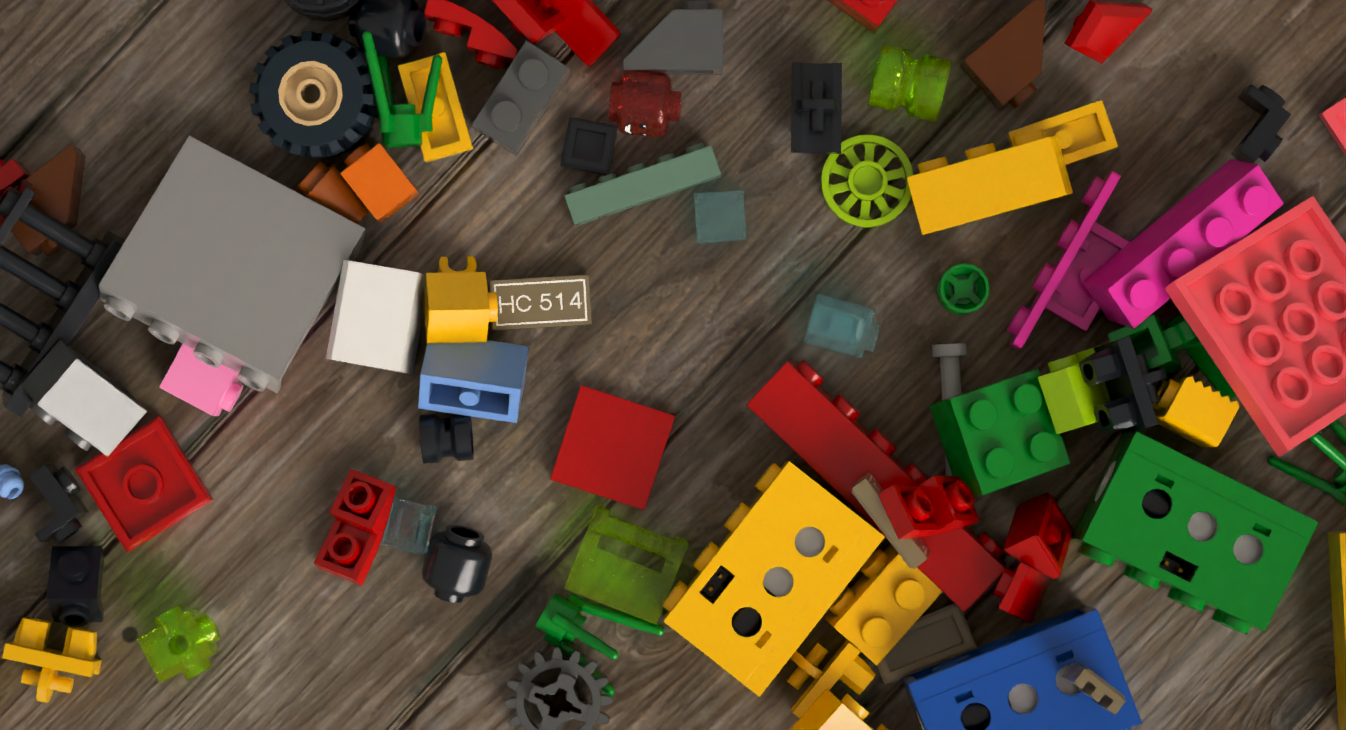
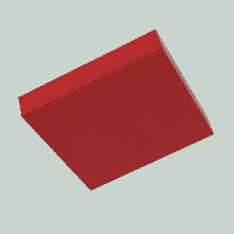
M581 385L550 480L645 510L675 416Z
M162 416L154 418L127 435L108 457L100 452L75 468V471L127 553H130L213 500Z

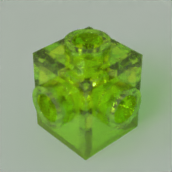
M180 605L154 618L153 620L157 628L137 638L160 683L180 673L183 674L186 681L213 667L209 657L220 652L215 642L221 640V636L210 615L206 613L201 616L197 608L184 613ZM180 635L184 636L188 642L186 651L181 649L178 644Z

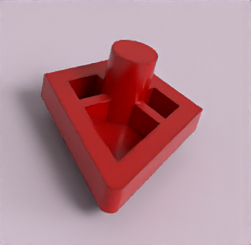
M1089 0L1083 12L1075 18L1073 29L1064 44L1103 64L1151 14L1152 8L1142 3Z

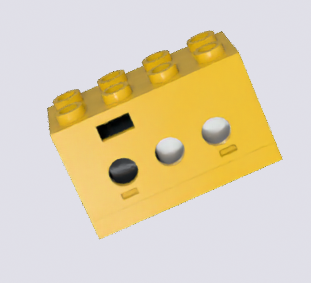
M785 461L781 468L775 463L769 466L754 486L761 491L750 507L743 502L739 504L723 525L730 533L719 547L712 541L706 546L693 563V567L699 570L697 575L688 586L680 580L662 603V607L668 610L663 617V621L759 697L885 538L883 534L790 461Z

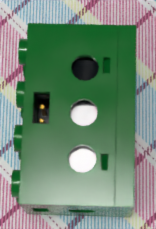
M1137 431L1121 434L1079 518L1071 539L1081 543L1077 551L1078 553L1110 567L1115 560L1126 566L1122 575L1154 589H1157L1159 583L1170 588L1166 597L1202 612L1204 606L1215 610L1211 618L1212 620L1236 632L1247 635L1250 628L1261 631L1266 630L1319 522Z

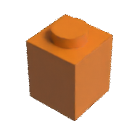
M366 143L344 160L348 167L340 173L341 176L380 224L420 194L380 143L372 149Z

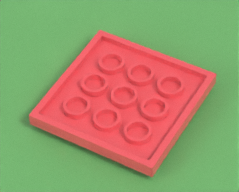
M1314 196L1285 212L1164 288L1278 457L1284 455L1346 414V243Z

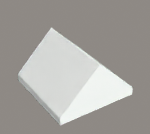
M343 260L326 359L413 375L424 314L423 301L426 275L408 270Z

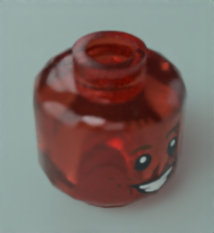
M627 71L622 75L620 82H612L609 121H616L619 131L625 135L661 137L667 133L670 121H680L682 92L672 91V81L667 74Z

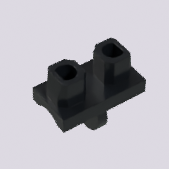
M792 62L791 153L841 154L842 63L815 64Z
M1130 336L1095 347V353L1079 362L1084 382L1088 386L1105 382L1111 400L1095 406L1094 414L1100 431L1120 430L1121 434L1158 424L1152 403L1160 401L1154 382L1168 377L1165 368L1150 372L1145 354L1136 356Z

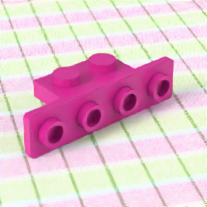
M1111 171L1105 176L1104 180L1096 176L1081 200L1082 203L1088 205L1079 223L1073 219L1069 221L1056 244L1063 248V251L1054 266L1048 262L1044 264L1031 287L1038 291V294L1030 308L1028 309L1021 305L1007 328V331L1013 334L1008 344L1016 350L1023 347L1044 309L1083 332L1088 330L1100 307L1083 284V281L1130 243L1095 222L1121 177L1118 173Z

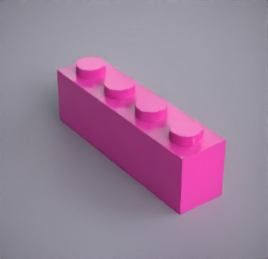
M1230 159L1085 279L1083 284L1109 321L1134 329L1170 299L1164 288L1240 241L1284 203L1258 164Z

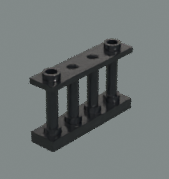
M25 179L21 180L16 189L9 186L0 197V268L54 299L53 305L58 307L48 324L43 321L36 324L0 302V326L26 340L27 347L31 349L21 366L17 363L10 366L0 360V389L4 391L1 395L4 407L20 417H23L29 404L33 401L21 384L60 339L67 345L71 343L100 298L99 284L125 242L124 239L109 230L102 241L98 238L91 241L33 206L29 202L34 196L35 191L32 184ZM17 220L82 258L80 263L85 267L75 282L71 280L61 281L2 245Z

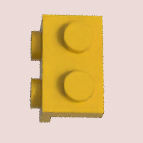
M891 545L884 552L881 549L875 551L867 559L861 568L863 573L861 578L851 589L848 586L845 587L829 608L830 612L825 617V620L876 666L942 593L917 567L915 569L909 568Z

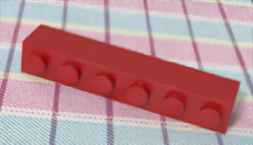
M790 358L746 405L883 534L851 492L854 483L870 472L882 489L885 490L892 485H920L929 479L928 475L913 462L906 468L892 454L897 447L885 434L877 428L870 433L856 420L861 413L847 398L840 393L833 398L820 386L825 379L810 363L803 359L797 364ZM967 526L946 533L921 537V540L930 550L928 559L917 566V568L963 612L1003 573L1006 567V562L1001 558L1006 551L986 531L978 536Z

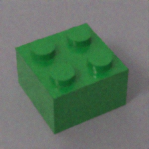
M1039 369L1016 374L929 405L952 475L959 476L961 481L970 488L974 497L991 493L1071 464L1061 434H1056L1038 377L1041 376Z

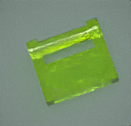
M597 505L564 589L657 625L664 608L662 603L670 593L689 541L675 536L674 540L613 517L609 515L611 510ZM601 535H608L666 558L662 572L598 548L597 545Z

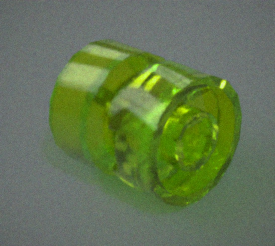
M883 43L867 106L895 112L900 106L906 108L908 116L935 123L944 96L951 60L926 53L917 60L913 59L910 49Z

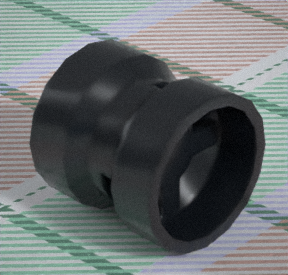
M436 414L419 416L423 464L439 463L443 457H454L458 461L474 460L471 416L452 414L450 418H439Z

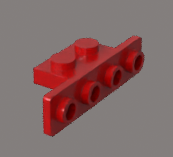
M491 0L510 19L513 29L521 36L526 37L533 45L556 32L587 66L594 64L621 36L618 28L592 0Z

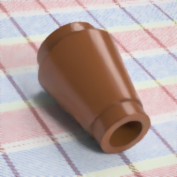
M322 160L295 187L299 194L356 224L369 211L341 176L334 164L329 167Z

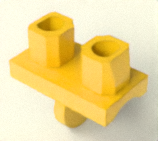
M23 617L16 631L14 641L5 643L2 658L42 667L41 672L25 668L21 683L38 686L37 701L48 703L54 690L71 693L74 679L58 676V670L87 677L99 674L102 659L95 658L97 650L96 631L79 627H68L63 651L46 648L52 622L33 617Z
M845 640L824 668L820 670L817 666L829 653L827 649L817 642L806 657L796 650L790 659L798 667L787 682L799 690L810 675L814 680L791 707L792 713L801 718L825 689L830 690L838 679L860 695L876 676L867 663L858 656L861 651L848 640Z

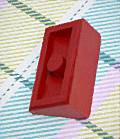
M1046 492L1020 504L1016 508L1004 544V550L1012 557L1055 579L1061 575L1073 528L1051 494Z

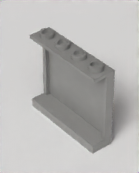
M188 136L99 284L100 300L105 302L104 308L114 316L125 321H130L133 317L147 324L149 332L161 341L172 345L179 341L194 349L193 355L203 363L214 368H219L222 364L239 373L237 375L238 379L248 387L261 392L268 388L278 393L284 373L341 276L343 260H355L362 248L366 228L205 143Z

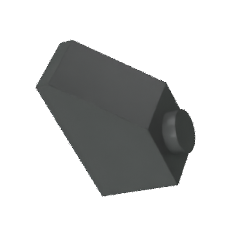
M710 1L683 2V9H673L623 60L624 75H639V73L640 75H646L645 73H652L653 75H655L654 73L657 75H722L723 9H712V2Z

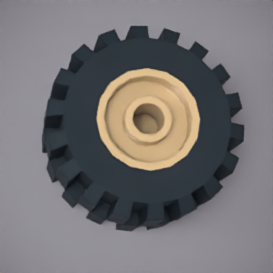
M313 31L301 32V36L297 37L288 35L281 39L283 44L279 47L271 46L265 52L268 58L264 64L257 62L253 72L258 73L256 83L250 82L249 90L250 94L255 95V103L250 104L252 114L259 117L261 123L258 124V127L263 134L269 135L272 138L271 142L279 148L308 158H334L341 156V152L345 150L352 151L360 145L358 141L363 136L368 137L374 128L370 125L374 117L379 119L366 55L351 43L325 32L320 34Z

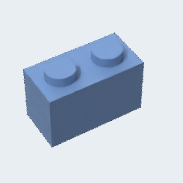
M490 340L477 343L427 344L420 374L418 409L517 423L526 378L529 346Z

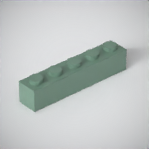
M699 143L686 148L687 154L675 157L674 153L666 154L657 158L658 164L646 167L645 163L637 164L627 168L628 174L617 177L616 173H611L598 178L599 184L587 187L586 183H582L569 188L570 194L564 195L574 226L576 227L720 178L721 172L712 146L704 147L703 143Z

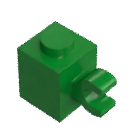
M1154 314L1146 318L1134 329L1125 326L1107 334L1110 342L1130 336L1136 356L1145 354L1150 372L1165 368L1167 375L1183 369L1176 351L1201 344L1186 320L1167 329L1165 323Z

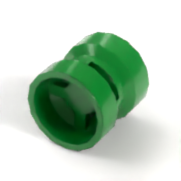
M962 263L951 267L941 275L937 282L936 295L938 302L944 310L956 315H965L976 311L984 305L989 296L990 286L987 276L980 268L973 264Z

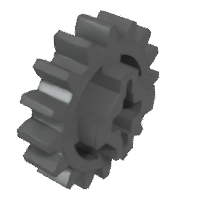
M558 646L553 650L552 659L546 660L540 650L534 653L536 663L534 667H530L524 662L517 666L520 673L524 676L522 681L509 679L507 683L508 687L517 692L516 697H511L504 701L505 707L516 708L517 714L508 721L510 727L522 724L525 730H557L560 724L576 719L585 722L576 730H597L594 727L596 722L608 724L610 716L600 711L601 706L613 703V696L601 694L600 689L609 682L607 676L595 679L592 673L598 663L592 660L585 666L580 664V650L576 649L570 659L563 658L562 650ZM562 668L558 679L549 683L542 684L532 681L543 671ZM578 675L589 686L592 703L580 698L575 686ZM558 688L567 691L566 700L573 703L572 706L574 707L571 709L563 707L560 713L556 714L550 711L552 703L546 700L543 695H555ZM525 699L537 705L543 718L540 727L536 726L529 717Z

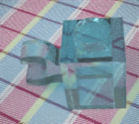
M817 294L802 344L861 359L864 350L874 351L881 323L873 321L874 309Z

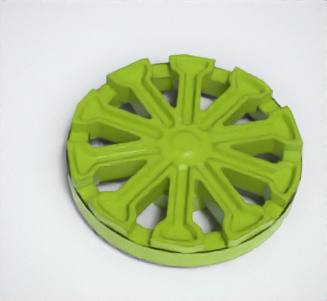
M858 135L841 143V155H845L852 169L837 164L836 159L840 154H830L821 175L823 197L832 213L845 223L862 228L881 226L894 220L908 205L911 199V192L906 177L912 176L914 173L907 155L894 142L877 135ZM862 144L865 147L864 161L861 162L853 150L854 145ZM877 145L885 147V154L878 162H874V148ZM893 158H898L901 167L886 172L884 168ZM834 173L848 179V181L832 185L829 183V175ZM900 178L906 181V186L902 190L888 185V181ZM851 191V194L843 204H836L833 199L834 195ZM882 194L897 199L898 205L894 209L890 208ZM860 199V216L858 218L850 216L849 210ZM871 200L874 201L881 212L880 218L872 219L870 217Z

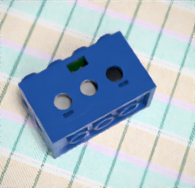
M1082 605L979 646L977 649L901 678L921 730H1131L1132 727L1142 724L1097 609L1087 605ZM1072 662L1088 667L1125 696L1126 702L1116 715L1101 708L1092 698L1079 691L1077 686L1061 677Z

